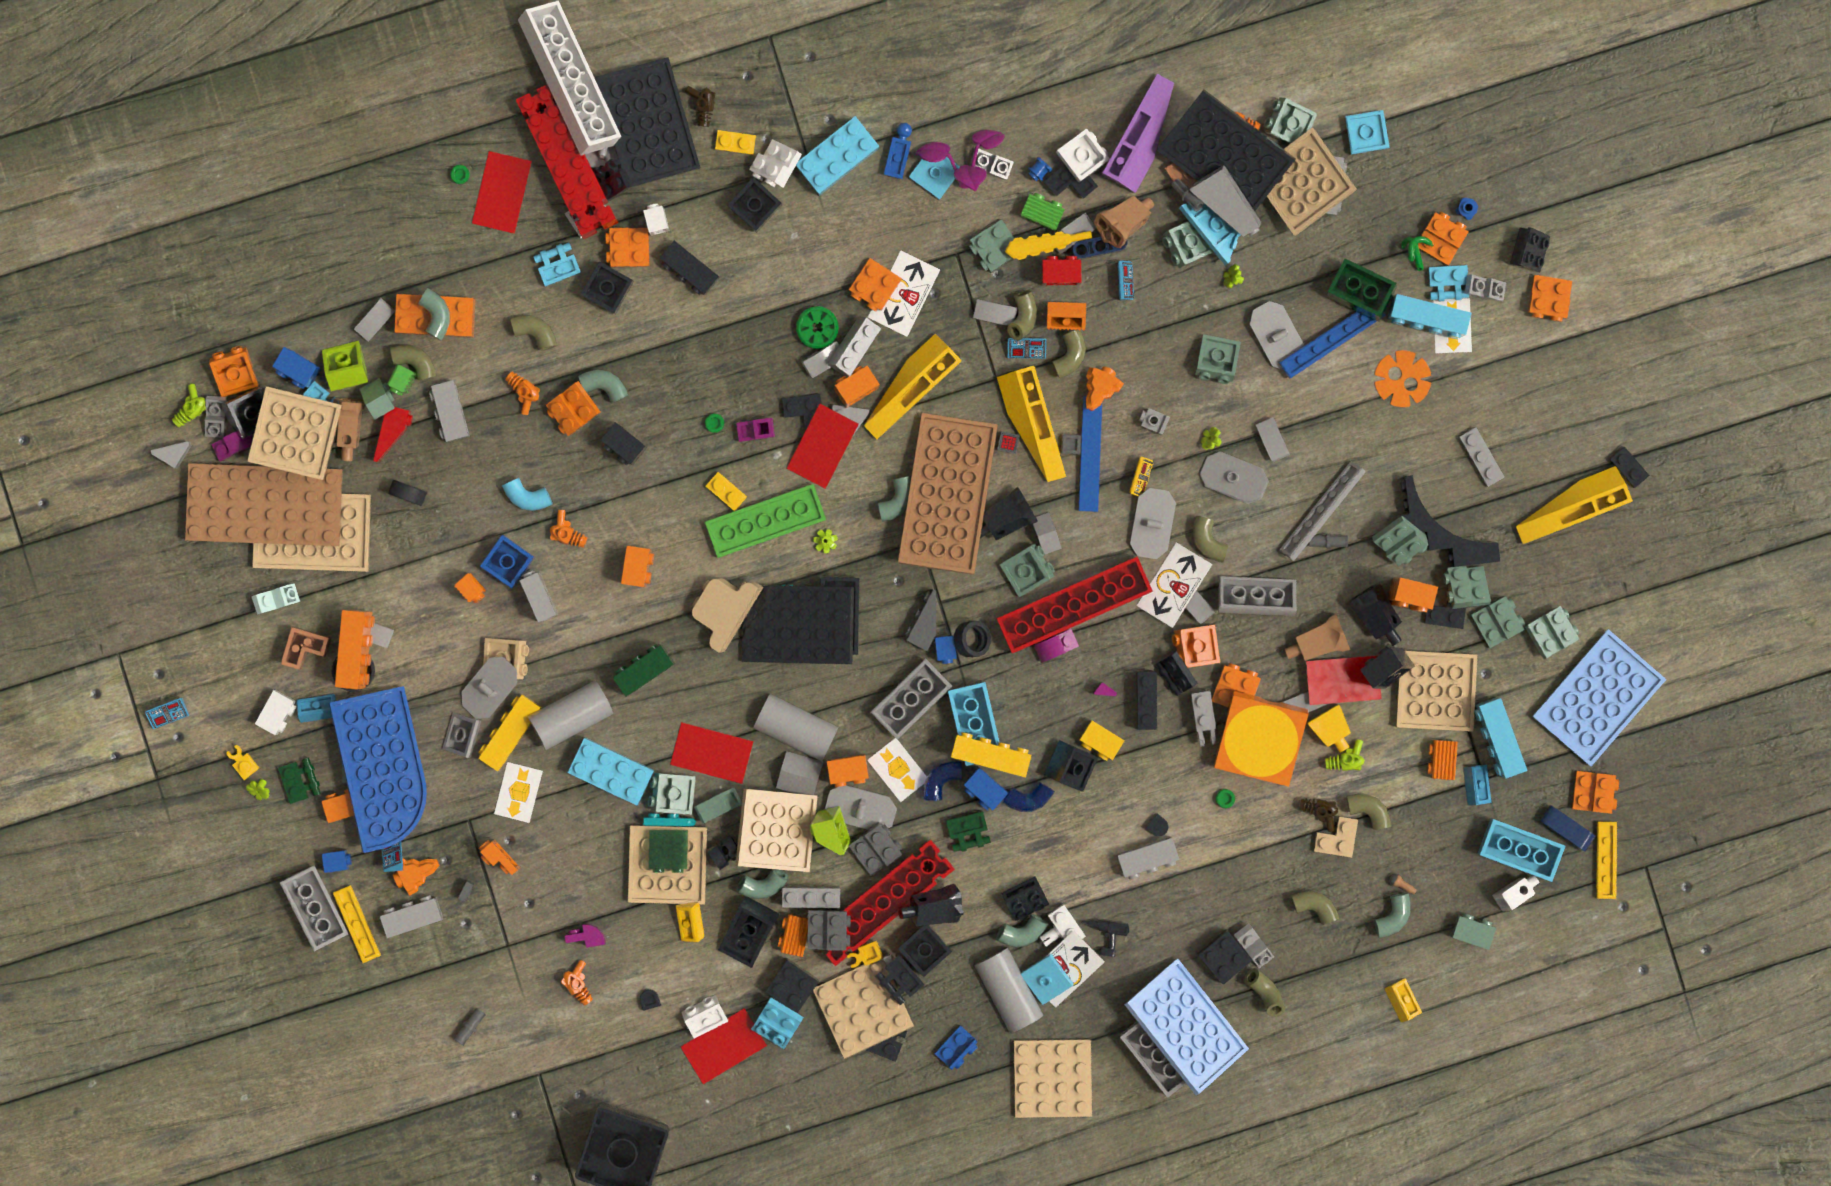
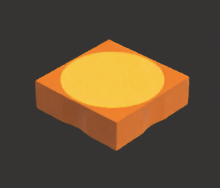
M1233 690L1226 716L1225 729L1220 738L1214 761V768L1289 787L1308 718V709L1282 702H1270L1258 696Z

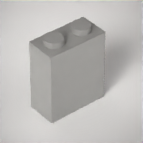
M531 571L522 575L524 579H521L520 582L538 623L559 615L541 573Z

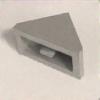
M187 441L151 450V454L173 468L178 469L192 444Z
M1046 513L1037 516L1038 522L1034 523L1033 527L1044 553L1048 554L1062 549L1050 514Z

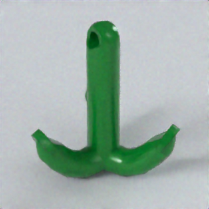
M1424 236L1404 238L1401 248L1404 249L1408 245V259L1411 262L1415 261L1416 269L1422 271L1424 265L1418 243H1425L1433 247L1432 241Z

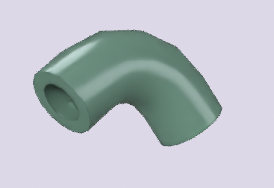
M427 288L418 305L428 310L431 315V321L425 332L442 341L450 324V310L444 299L436 292Z
M597 369L578 376L582 387L587 393L594 389H603L611 403L629 396L619 377L609 371Z
M912 476L893 480L895 488L894 497L889 501L878 503L882 522L897 518L906 512Z
M772 869L769 875L762 880H755L744 875L740 879L736 891L753 899L768 898L777 894L784 887L789 877L783 870Z
M1409 893L1390 896L1392 904L1391 913L1387 917L1374 920L1378 938L1397 933L1406 925L1410 916Z
M1032 914L1025 926L1021 928H1015L1004 923L1000 927L996 939L1014 947L1027 946L1037 941L1045 931L1048 923L1041 917Z

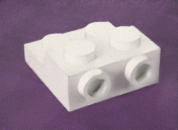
M1085 129L1056 151L1078 182L1110 160L1106 149L1100 147L1096 136L1089 132L1088 129Z
M772 139L764 155L758 153L749 170L753 172L752 176L760 181L764 178L766 179L764 182L773 187L776 185L784 187L802 154Z

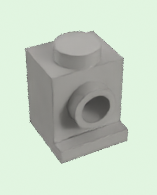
M1148 408L1147 412L1143 410L1139 421L1142 422L1141 427L1163 435L1170 417ZM1152 417L1157 418L1156 424L1150 422Z

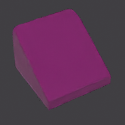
M1102 682L1093 694L1116 696L1117 692Z

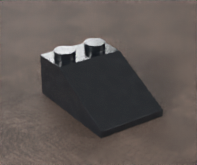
M745 897L718 951L752 968L780 914L749 897Z

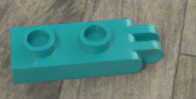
M648 813V817H644L643 825L694 826L696 820L694 818H679V814H667V817H660L658 813Z

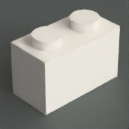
M652 204L647 206V210H643L651 236L670 231L663 206Z
M273 690L255 724L274 735H278L279 732L282 733L287 725L285 720L288 715L292 716L296 709L294 705L296 701L277 690Z

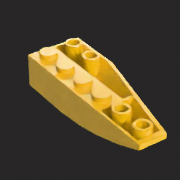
M934 334L907 359L865 423L866 429L876 439H879L962 362L961 359L944 341Z
M1030 366L997 377L1007 414L1047 482L1066 477L1035 367Z
M1614 466L1579 480L1515 527L1522 544H1525L1630 503L1633 500L1624 479L1617 467Z

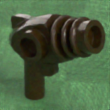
M688 86L685 93L694 97L693 104H696V109L701 111L697 112V114L701 115L697 116V118H700V120H697L698 126L709 127L711 121L708 119H711V117L708 115H713L709 112L714 110L716 93L707 87L703 88L700 92Z
M1307 798L1301 799L1299 810L1305 812L1307 809V813L1310 810L1311 815L1314 811V815L1319 817V821L1326 822L1328 832L1335 831L1333 816L1338 814L1335 801L1317 799L1315 803V799H1313L1311 803V799L1308 802Z

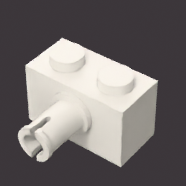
M1064 904L1048 913L1054 928L1040 936L1046 947L1059 937L1065 939L1073 931L1082 939L1086 937Z

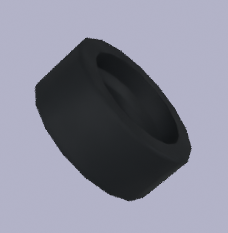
M393 479L388 494L422 506L427 492Z
M966 621L959 624L954 633V645L960 655L964 657H980L989 650L991 635L984 623L980 621ZM970 628H973L978 635V645L975 650H971L966 642V635Z

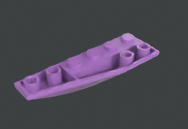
M1159 74L1156 75L1102 173L1106 178L1136 193L1154 160L1174 85L1172 81Z

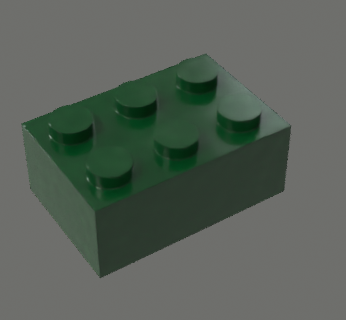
M1344 259L1328 290V298L1380 322L1397 289V283L1348 259Z
M653 645L646 650L647 655L644 657L642 655L637 656L630 661L632 663L631 666L628 668L623 666L614 672L616 676L613 679L625 697L675 664L663 645Z

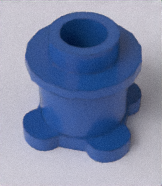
M1037 157V162L1031 168H1028L1030 171L1028 175L1035 181L1038 179L1043 181L1042 178L1047 172L1050 173L1052 168L1040 157Z
M1462 198L1455 212L1457 215L1464 216L1466 220H1471L1477 213L1478 205L1473 199ZM1465 205H1469L1471 210L1466 211Z

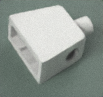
M1534 875L1528 879L1518 878L1492 896L1502 911H1510L1535 894L1533 888L1540 883Z

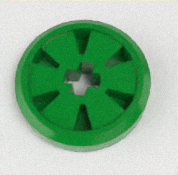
M815 306L806 309L799 316L796 330L799 339L806 346L813 349H822L836 339L839 325L837 318L829 309ZM821 323L823 330L821 332H813V324Z

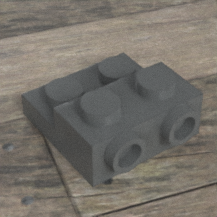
M879 822L849 844L850 849L871 876L902 856L900 850L903 848L897 840L893 841L889 836L892 834L885 824L882 826Z
M808 910V949L846 951V946H850V935H847V927L851 926V915H847V911Z

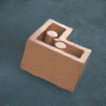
M292 627L281 664L299 670L303 669L307 652L326 656L331 638Z

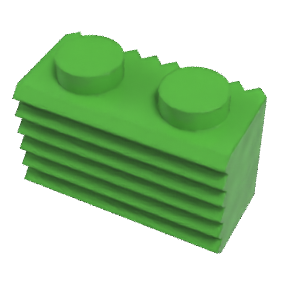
M1034 193V195L1029 194L1020 216L1056 231L1065 210L1062 208V204L1054 200L1049 203L1044 200V196L1038 193Z
M397 364L387 385L391 386L390 391L402 396L403 393H409L408 390H411L410 387H412L413 380H416L415 377L417 375L415 372Z

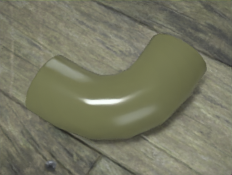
M1024 290L1014 295L1018 316L1015 321L1009 324L1008 333L1017 341L1028 335L1037 319V306L1032 290Z
M531 315L511 318L515 337L525 334L532 335L536 339L539 351L557 346L551 327L542 319Z
M1077 329L1063 335L1067 351L1063 357L1052 361L1059 379L1077 370L1084 360L1086 345L1081 330Z
M399 345L390 348L394 365H412L415 368L418 381L436 377L431 358L422 349L413 345Z
M1196 516L1193 527V538L1196 547L1204 556L1223 563L1228 544L1218 542L1213 538L1212 528L1214 520Z
M1368 794L1347 796L1350 815L1357 813L1367 814L1371 819L1373 830L1392 826L1387 808L1378 798Z
M1305 891L1291 895V900L1297 914L1306 910H1313L1318 914L1322 925L1340 919L1332 901L1322 893Z
M1253 968L1249 970L1245 975V984L1256 991L1261 997L1267 1014L1274 1017L1285 1012V1005L1276 985L1258 969Z

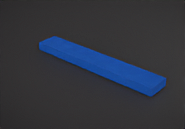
M1356 312L1279 364L1290 379L1377 321Z
M1083 396L1079 511L1098 512L1102 404L1095 410L1090 411L1086 409V396Z

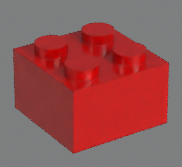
M1047 256L1046 260L1042 261V286L1081 285V260H1077V256H1066L1065 260H1058V256Z

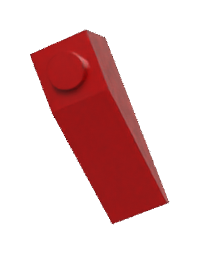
M394 407L395 409L384 415L373 461L380 462L405 433L407 427H411L413 415H410L411 411Z

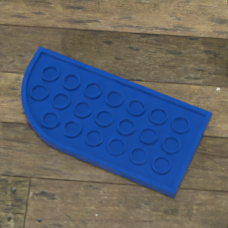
M404 686L328 703L362 853L387 848L403 840L416 827L425 808L427 796L426 781Z

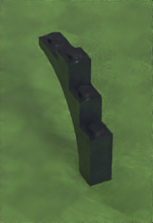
M1413 475L1403 477L1401 490L1405 492L1406 499L1403 500L1404 511H1407L1408 515L1401 516L1420 531L1425 532L1428 542L1427 551L1450 548L1451 552H1448L1449 564L1452 563V567L1501 562L1498 542L1482 543L1470 541L1456 536L1440 526L1421 503L1415 488Z

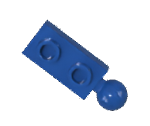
M908 123L899 124L897 127L899 138H892L884 171L885 176L903 179L911 141L906 140L912 133V128Z

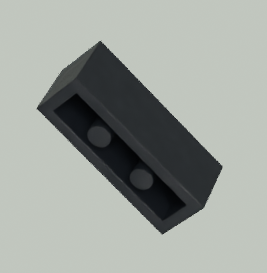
M675 240L660 257L663 261L661 265L669 271L671 269L675 270L678 273L676 277L684 283L686 281L693 285L691 289L698 295L701 293L706 295L720 278Z
M1137 672V730H1157V672Z

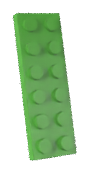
M811 484L706 521L705 524L717 558L820 523L825 521L826 517L815 486Z

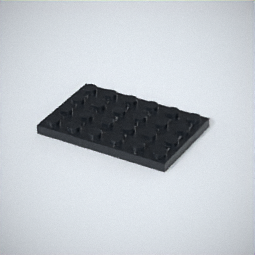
M669 57L594 78L620 132L621 137L614 144L617 158L620 160L621 170L625 169L632 187L701 168Z
M1204 89L1157 148L1158 152L1197 181L1224 165L1254 212L1296 159Z
M763 586L762 591L743 620L742 662L852 664L854 587Z

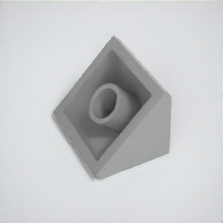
M453 712L442 749L470 758L482 720Z
M786 751L776 788L791 793L814 795L823 761Z

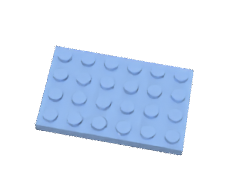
M1607 629L1532 717L1584 762L1592 766L1667 679Z
M1179 959L1174 960L1124 1004L1195 1095L1200 1094L1249 1049Z

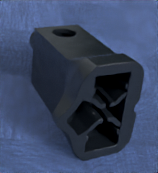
M1019 487L984 511L983 519L985 523L982 524L980 538L992 533L997 541L1022 527L1038 522Z
M1380 582L1368 587L1347 603L1348 607L1358 615L1376 640L1385 635L1392 646L1402 640L1395 630L1402 621L1388 600Z
M950 884L941 889L911 895L910 906L898 909L900 919L911 918L916 927L942 923H958L960 917L964 914L961 892L955 884Z

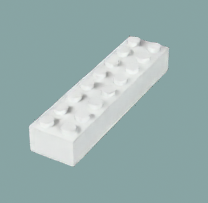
M559 1L526 9L518 21L580 155L613 146L620 139V132Z

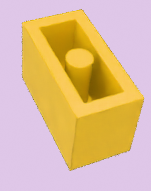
M1092 720L1079 739L1082 741L1081 746L1090 751L1094 748L1099 752L1098 756L1106 761L1109 758L1111 760L1114 759L1125 741Z

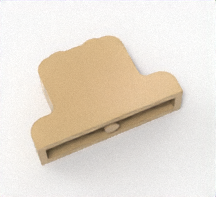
M723 578L708 580L704 584L702 595L698 596L693 603L692 615L696 620L713 631L709 640L710 646L719 653L725 652L762 591L763 586L756 582H743L738 589Z

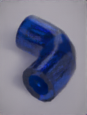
M961 761L941 763L931 770L925 779L924 800H943V786L945 783L952 780H962Z
M1040 781L1030 793H1022L1012 787L1002 803L1019 812H1033L1042 808L1051 799L1055 791Z

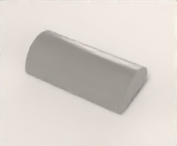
M1219 577L1218 613L1296 616V580Z
M925 659L871 713L898 740L952 685Z
M595 680L529 715L528 719L546 751L613 715V711L605 694Z
M770 694L753 728L822 762L839 727Z
M315 866L280 882L313 951L348 935Z
M1008 947L974 965L1009 1033L1018 1031L1043 1016Z

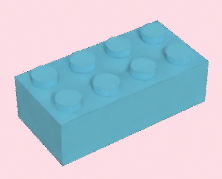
M855 116L799 160L796 167L820 196L877 151L879 145Z
M1396 294L1392 298L1387 319H1391V323L1396 325L1411 324L1410 328L1416 330L1427 328L1429 333L1440 335L1442 332L1447 333V337L1458 340V338L1467 334L1472 313Z
M982 682L948 690L958 735L964 732L973 735L972 739L980 740V737L990 739L991 744L998 745L999 738L986 683ZM965 761L966 766L974 764Z
M1496 697L1475 705L1476 710L1474 714L1477 721H1481L1483 728H1480L1483 738L1488 740L1489 746H1487L1490 757L1495 759L1496 764H1493L1496 774L1506 779L1528 771L1502 699Z
M585 737L568 773L638 806L655 770Z
M1490 818L1477 854L1552 882L1565 846Z

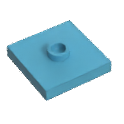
M1383 110L1345 116L1351 155L1390 148Z
M947 157L940 162H928L921 159L909 176L910 179L939 200L955 180L954 169Z
M1049 954L1021 973L1023 979L1042 1005L1074 985L1052 954Z

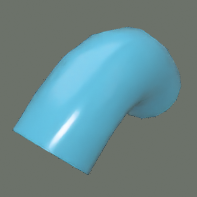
M519 478L502 485L510 501L521 509L535 511L553 504L545 487L534 492L527 491Z

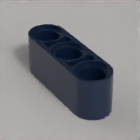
M1102 237L1076 242L1072 253L1073 256H1077V259H1087L1121 252L1126 248L1128 240H1126L1121 248L1105 243ZM1098 241L1103 242L1105 250L1097 251L1095 243ZM1083 245L1086 248V254L1078 255L1076 247Z
M1552 805L1548 807L1539 820L1584 852H1586L1596 837Z

